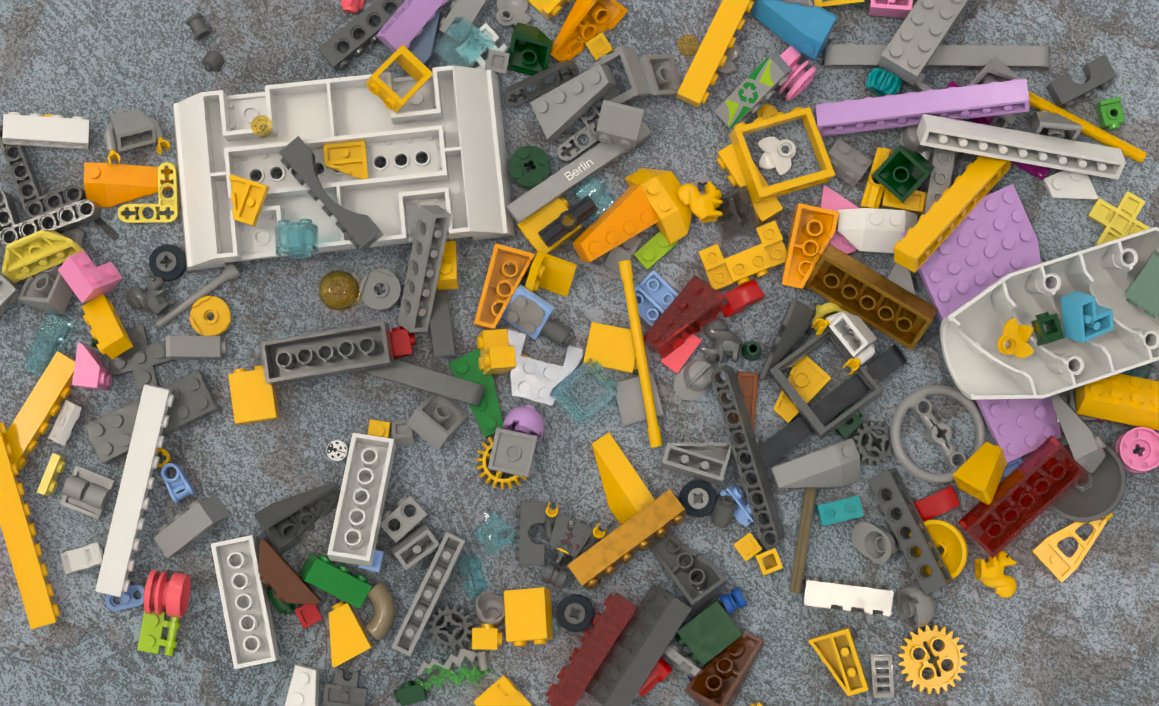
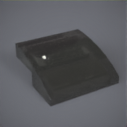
M746 185L727 192V194L719 199L723 201V204H720V207L715 209L723 214L717 220L723 239L731 238L760 225Z

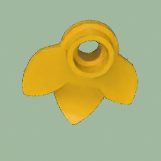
M1015 317L1009 319L1004 324L1003 334L997 341L999 352L1004 355L1013 354L1017 358H1025L1033 354V348L1026 342L1029 340L1034 328L1029 325H1018ZM1006 341L1009 343L1007 348H1005Z

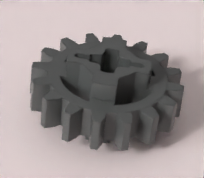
M873 420L868 421V426L866 423H861L862 429L856 428L854 430L857 436H851L855 440V445L860 455V462L866 459V465H871L873 462L875 466L880 465V460L882 463H886V457L894 456L891 453L893 448L890 431L887 430L889 425L881 426L882 421H876L874 424ZM872 429H877V430L881 431L882 433H881V434H875V432L872 431ZM873 439H876L877 442L875 443V446L872 447L871 443L873 442ZM870 451L874 455H876V457H871L867 455L866 452Z
M445 605L444 611L439 607L437 609L438 615L431 614L434 621H428L432 629L427 631L434 635L430 640L436 639L438 641L436 646L439 647L443 644L444 650H447L449 646H451L452 650H456L457 644L462 648L464 646L462 641L469 642L470 639L467 637V634H472L469 626H472L473 622L467 621L470 614L465 616L463 614L465 609L462 608L458 611L457 605H454L452 609H450L449 605ZM453 614L458 615L463 621L458 622L455 620ZM444 615L445 621L442 625L437 626L438 620ZM448 622L455 626L460 625V627L453 630V633L446 629L441 630V628L449 624ZM464 629L463 635L457 640L456 634L459 630ZM443 633L446 635L448 641L443 640L438 634Z

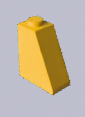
M986 441L953 474L958 488L989 505L993 500L1007 465L1003 449Z
M343 601L332 606L333 611L329 612L331 662L333 668L373 647L352 605L349 603L345 604Z

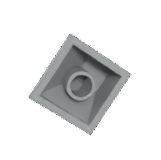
M673 54L645 55L639 59L652 95H677L682 83Z
M1045 110L1035 112L1031 120V133L1075 141L1082 130V125L1057 113H1050Z

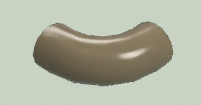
M382 581L367 595L374 604L375 613L372 620L366 625V628L378 641H381L392 627L396 613L394 598Z

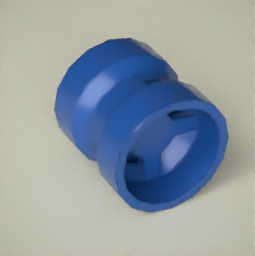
M739 587L732 589V592L719 596L728 615L734 613L735 609L747 606V602Z

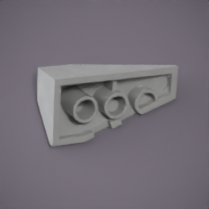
M851 438L770 468L777 488H840L860 480V456L854 440Z

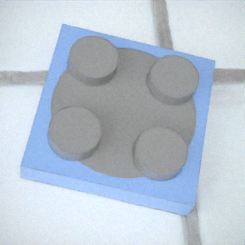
M520 284L501 318L536 340L555 307Z

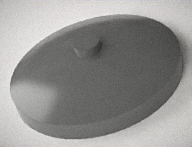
M1068 441L1060 443L1048 453L1040 468L1039 486L1045 502L1056 514L1074 522H1093L1106 517L1119 505L1126 489V474L1120 458L1109 446L1105 444L1106 447L1103 450L1106 456L1092 473H1089L1075 461Z

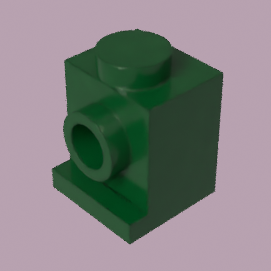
M1048 312L1035 315L1036 320L1031 321L1037 338V346L1065 338L1057 313L1049 315Z
M850 407L845 408L835 419L849 410ZM859 412L851 418V425L844 423L835 431L843 439H846L863 422L861 419L862 413Z
M423 678L418 679L417 684H414V681L401 684L402 688L394 690L396 702H400L401 706L428 699Z

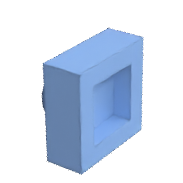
M375 550L372 567L359 565V568L380 572L385 552Z

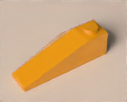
M576 0L552 45L551 56L559 62L571 60L583 51L586 41L600 32L613 29L628 10L616 0Z
M84 162L83 183L86 199L97 203L101 208H111L117 204L157 194L158 167L126 164L118 166V164L111 163L110 167L108 163ZM169 168L163 169V173L167 174V180H163V184L172 183V180H169V174H172V170ZM166 186L163 191H167L172 188L170 186Z
M801 203L794 207L781 285L799 289L804 287L816 263L835 233L839 212Z

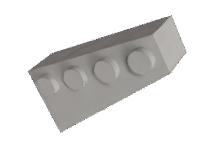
M598 64L530 102L548 140H557L566 129H569L581 115H584L595 102H598L617 84L608 65Z

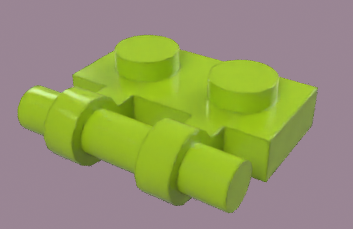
M144 611L137 650L159 654L161 646H165L164 655L173 656L174 648L177 646V641H175L177 629H180L181 624L179 618L171 617V621L166 620V611H163L161 615H156L155 611L153 614H146ZM164 627L169 628L167 639H162Z

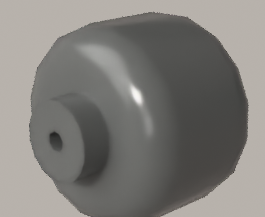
M217 51L207 52L202 59L204 69L208 72H219L225 62L223 56Z

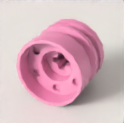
M790 46L780 55L792 69L787 75L789 77L788 81L779 90L781 95L788 89L790 90L785 96L788 102L797 95H800L808 87L818 71V68L815 66L806 71L810 64L809 60L799 65L798 62L802 54L793 46Z
M1137 427L1123 433L1116 440L1113 450L1120 458L1125 471L1143 473L1159 465V434L1153 429ZM1134 449H1141L1139 456L1133 453Z

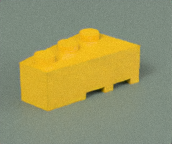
M850 626L808 639L810 645L831 671L847 696L869 690Z

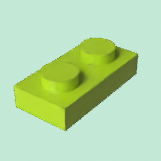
M659 231L634 254V257L648 271L675 247L678 241L670 245L661 231Z

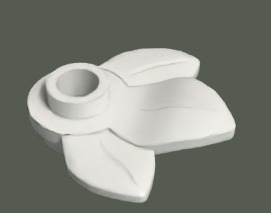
M767 137L760 140L758 146L764 153L760 158L759 167L763 169H773L776 167L779 175L788 172L791 167V158L796 152L795 144L788 139L780 141L775 137ZM782 147H787L789 152L783 153Z

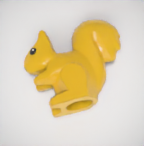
M708 181L705 185V194L701 195L699 189L694 184L686 183L679 187L677 192L679 200L684 205L690 206L691 211L699 218L701 223L715 222L719 216L723 215L721 211H716L715 209L720 207V204H723V201L719 200L722 197V193L711 181Z
M999 551L997 555L989 554L988 562H985L984 559H974L975 577L985 586L995 588V594H998L999 597L1010 598L1016 592L1017 583L1013 577L1004 575V567L1015 565L1017 562L1012 560L1004 551Z

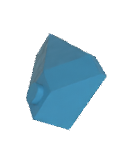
M756 0L751 15L790 46H793L796 50L814 60L824 50L838 17L818 6L807 7L801 6V3L795 2L790 4L782 0Z

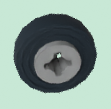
M702 480L690 481L683 486L679 495V502L685 508L686 513L691 517L698 518L711 513L717 500L713 487Z

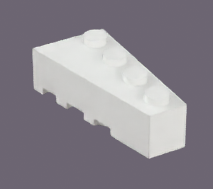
M302 664L295 665L285 706H318L319 669Z

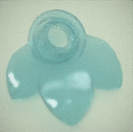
M486 512L484 513L486 524L476 528L473 531V535L477 540L485 543V554H495L501 550L503 545L510 544L513 541L515 533L511 526L504 523L503 518L499 514ZM504 530L508 532V537L505 539L500 536V533Z

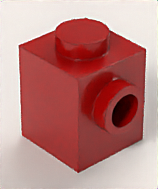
M402 326L392 328L390 336L394 359L414 355L413 346L416 345L414 333H410Z

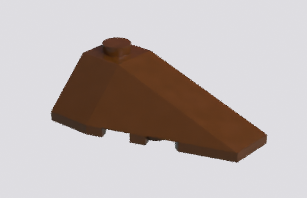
M745 631L742 636L727 646L725 651L719 656H715L707 666L700 669L697 675L691 679L685 692L701 706H732L764 644V640Z

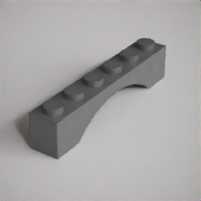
M299 136L279 152L283 157L280 161L288 170L291 167L297 173L294 177L301 185L307 184L310 188L308 193L315 201L320 199L324 204L321 208L329 217L333 215L338 220L335 224L343 233L347 231L352 236L349 240L357 249L361 247L365 251L384 235L368 215L347 210L335 203L326 194L318 179L315 155Z

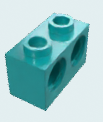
M859 496L815 506L820 526L864 516Z

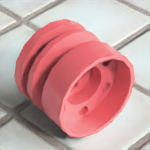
M151 570L144 589L145 613L153 614L155 611L156 615H161L166 606L167 616L183 618L190 597V575L173 573L169 581L167 571H162L160 574L159 570Z

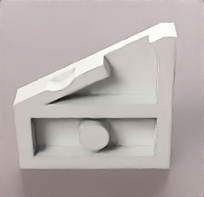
M1063 170L1042 180L1051 199H1088L1090 201L1098 199L1087 174Z

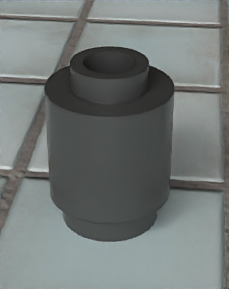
M549 318L541 329L544 337L559 347L563 344L566 346L572 338L570 334L572 330L556 319L552 320Z
M725 495L717 498L711 515L712 523L715 526L726 528L731 523L737 508V503L732 497Z

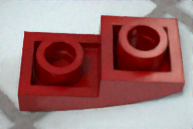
M754 279L722 295L716 300V303L725 318L743 312L745 306L763 300L764 294Z
M950 485L933 492L932 495L914 501V504L924 522L959 506L960 501L953 486Z

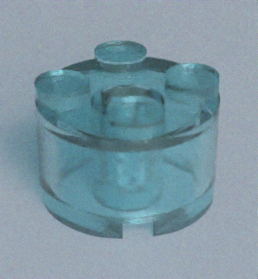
M300 219L299 222L279 220L278 225L275 227L276 255L282 257V253L288 254V258L312 257V252H315L317 255L319 253L318 226L312 224L311 219Z

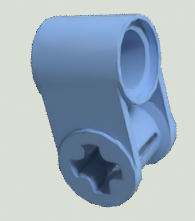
M168 463L162 467L161 477L175 504L180 503L181 499L189 495L193 496L196 494L191 482L179 464ZM170 467H174L177 471L174 478L168 476V469Z

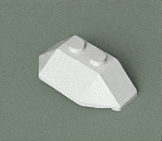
M874 208L837 210L839 212L837 232L843 235L859 252L894 254L893 248L897 241L903 239L902 233L918 223V214L906 210Z

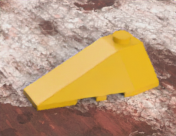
M608 432L593 442L592 447L609 509L621 525L655 499Z

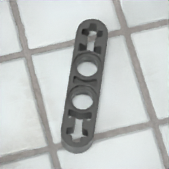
M572 60L562 61L509 86L504 90L503 98L510 107L519 106L577 77L579 69ZM568 67L571 68V73L569 74L567 73L566 69ZM558 71L561 73V78L557 74ZM548 75H555V80L552 83L545 82ZM534 83L537 85L533 92L526 90L529 84ZM520 89L523 90L525 95L522 96ZM512 93L515 94V99H514V100L511 99V94H512Z

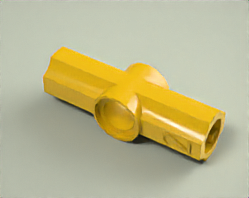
M877 147L860 204L861 208H879L885 187L882 184L874 183L872 174L893 153L892 150Z

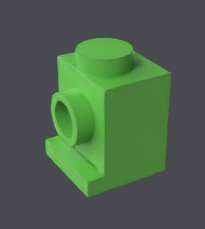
M1121 97L1103 100L1095 105L1101 129L1116 130L1121 128V125L1125 122L1120 102L1122 101ZM1111 110L1114 111L1115 117L1110 115Z

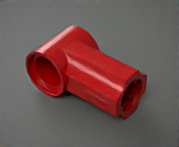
M660 657L638 691L642 697L673 671V668L662 657Z

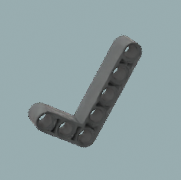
M3 125L0 126V146L27 216L34 218L86 199L85 191L77 185H69L43 195L25 145L3 144ZM15 150H19L18 157L12 158V153ZM26 168L25 176L19 177V172ZM33 187L32 195L26 196L27 189ZM75 191H79V197L76 200H72V194ZM59 198L60 204L53 208V201ZM40 206L39 214L34 215V208Z
M0 190V196L3 195V201L0 203V240L4 245L11 243L10 236L13 233L16 236L14 241L28 236L29 229L32 226L35 228L34 233L40 230H51L61 233L94 221L101 215V207L97 203L84 199L20 222L13 197L8 192ZM91 205L92 212L87 215L86 208ZM72 212L73 218L68 222L67 215ZM9 214L8 222L4 223V217ZM53 219L54 224L49 229L48 222Z

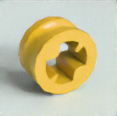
M159 448L158 453L163 452L162 454L166 456V460H162L163 463L158 464V467L161 468L165 464L170 463L171 458L168 451Z

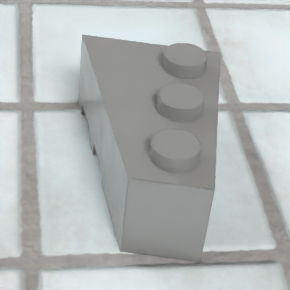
M218 496L203 501L195 500L188 506L189 510L184 513L182 511L173 517V523H167L158 529L160 533L154 537V540L167 558L179 554L197 541L206 531H211L215 528L214 525L231 516Z

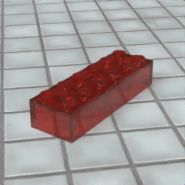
M1050 436L999 483L993 500L989 505L980 501L958 523L991 558H994L1087 471L1075 461L1074 457L1059 441Z
M616 592L614 595H608L603 603L606 608L602 613L597 612L592 620V624H594L592 630L585 631L580 639L583 644L579 649L575 647L569 656L571 661L569 666L566 667L564 665L557 675V678L560 680L556 685L552 683L545 696L548 697L546 703L551 706H575L636 610L637 606Z

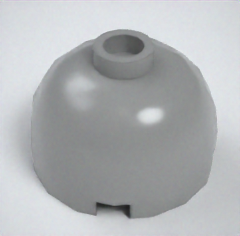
M916 586L900 589L901 592L896 594V608L898 615L903 614L905 620L902 623L910 630H915L929 624L935 612L936 603L934 598L930 594L925 595L923 590Z

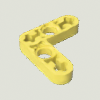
M165 162L158 167V203L124 204L118 209V217L121 221L127 223L172 222L179 217L178 168L175 164ZM167 166L173 170V173L169 174V180H174V184H163V180H167V174L163 173V169H166ZM166 186H170L174 190V195L171 198H167L163 194ZM127 207H129V211H138V215H131L127 219V215H124L123 211H126ZM146 207H150L154 211V216L151 219H147L143 214ZM170 207V210L174 211V215H171L169 219L168 215H159V211H166Z

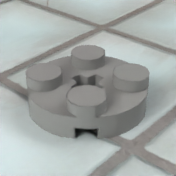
M376 269L363 277L359 291L362 300L368 307L383 311L389 310L397 304L401 297L402 288L400 281L394 273L386 269ZM381 284H383L384 289H386V292L382 293L381 295H377L378 292L375 290V288L380 287Z

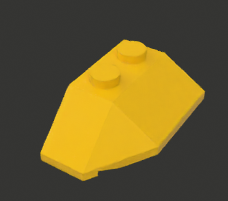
M641 168L625 177V181L629 186L631 184L641 185L659 220L655 224L670 245L687 236L692 211L689 205H684L679 200L677 192L681 184L672 171Z

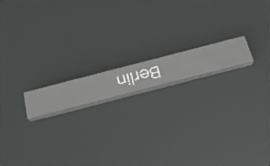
M643 120L636 145L652 135V131ZM601 142L508 204L506 208L517 223L520 224L630 149L622 148L614 143L605 144Z

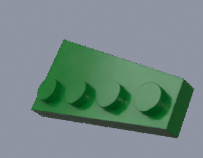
M476 349L448 364L455 377L485 386L480 406L471 404L469 406L485 438L495 434L496 428L502 429L503 420L493 375H483L482 369H479L478 359L481 357L480 349Z

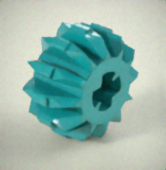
M873 68L866 79L865 86L869 91L883 97L889 94L897 95L902 81L887 69Z

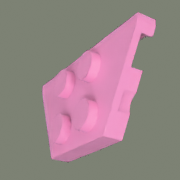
M823 186L820 208L833 211L859 208L829 187ZM836 226L835 233L828 245L831 244L847 255L856 252L857 249L843 235L837 232Z

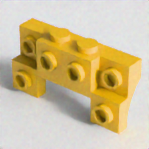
M775 220L755 229L761 244L725 259L718 244L698 251L713 292L735 283L738 286L749 282V278L757 275V278L767 275L769 269L785 263L787 250Z

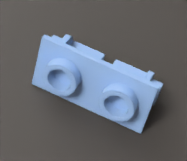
M731 484L720 493V496L727 495L732 497L737 503L734 517L740 525L743 524L746 527L754 521L750 505L744 498L743 491L738 486Z

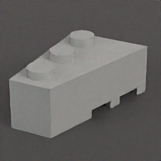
M667 443L660 468L720 486L732 450L731 443Z

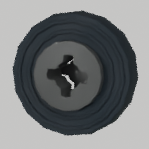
M171 244L158 246L150 255L149 266L151 272L155 277H162L165 281L177 280L186 270V256L184 252Z
M572 594L560 601L556 616L558 623L569 632H580L590 626L594 617V610L587 598L582 595Z

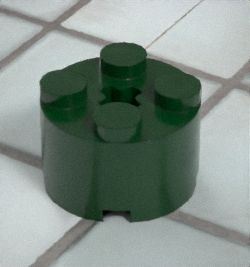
M522 146L518 148L510 159L509 169L511 177L515 184L523 190L529 191L551 176L549 156L539 147ZM533 165L534 169H531L530 172H527L526 167Z

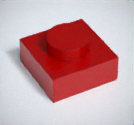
M305 604L294 610L303 629L324 619L316 604Z

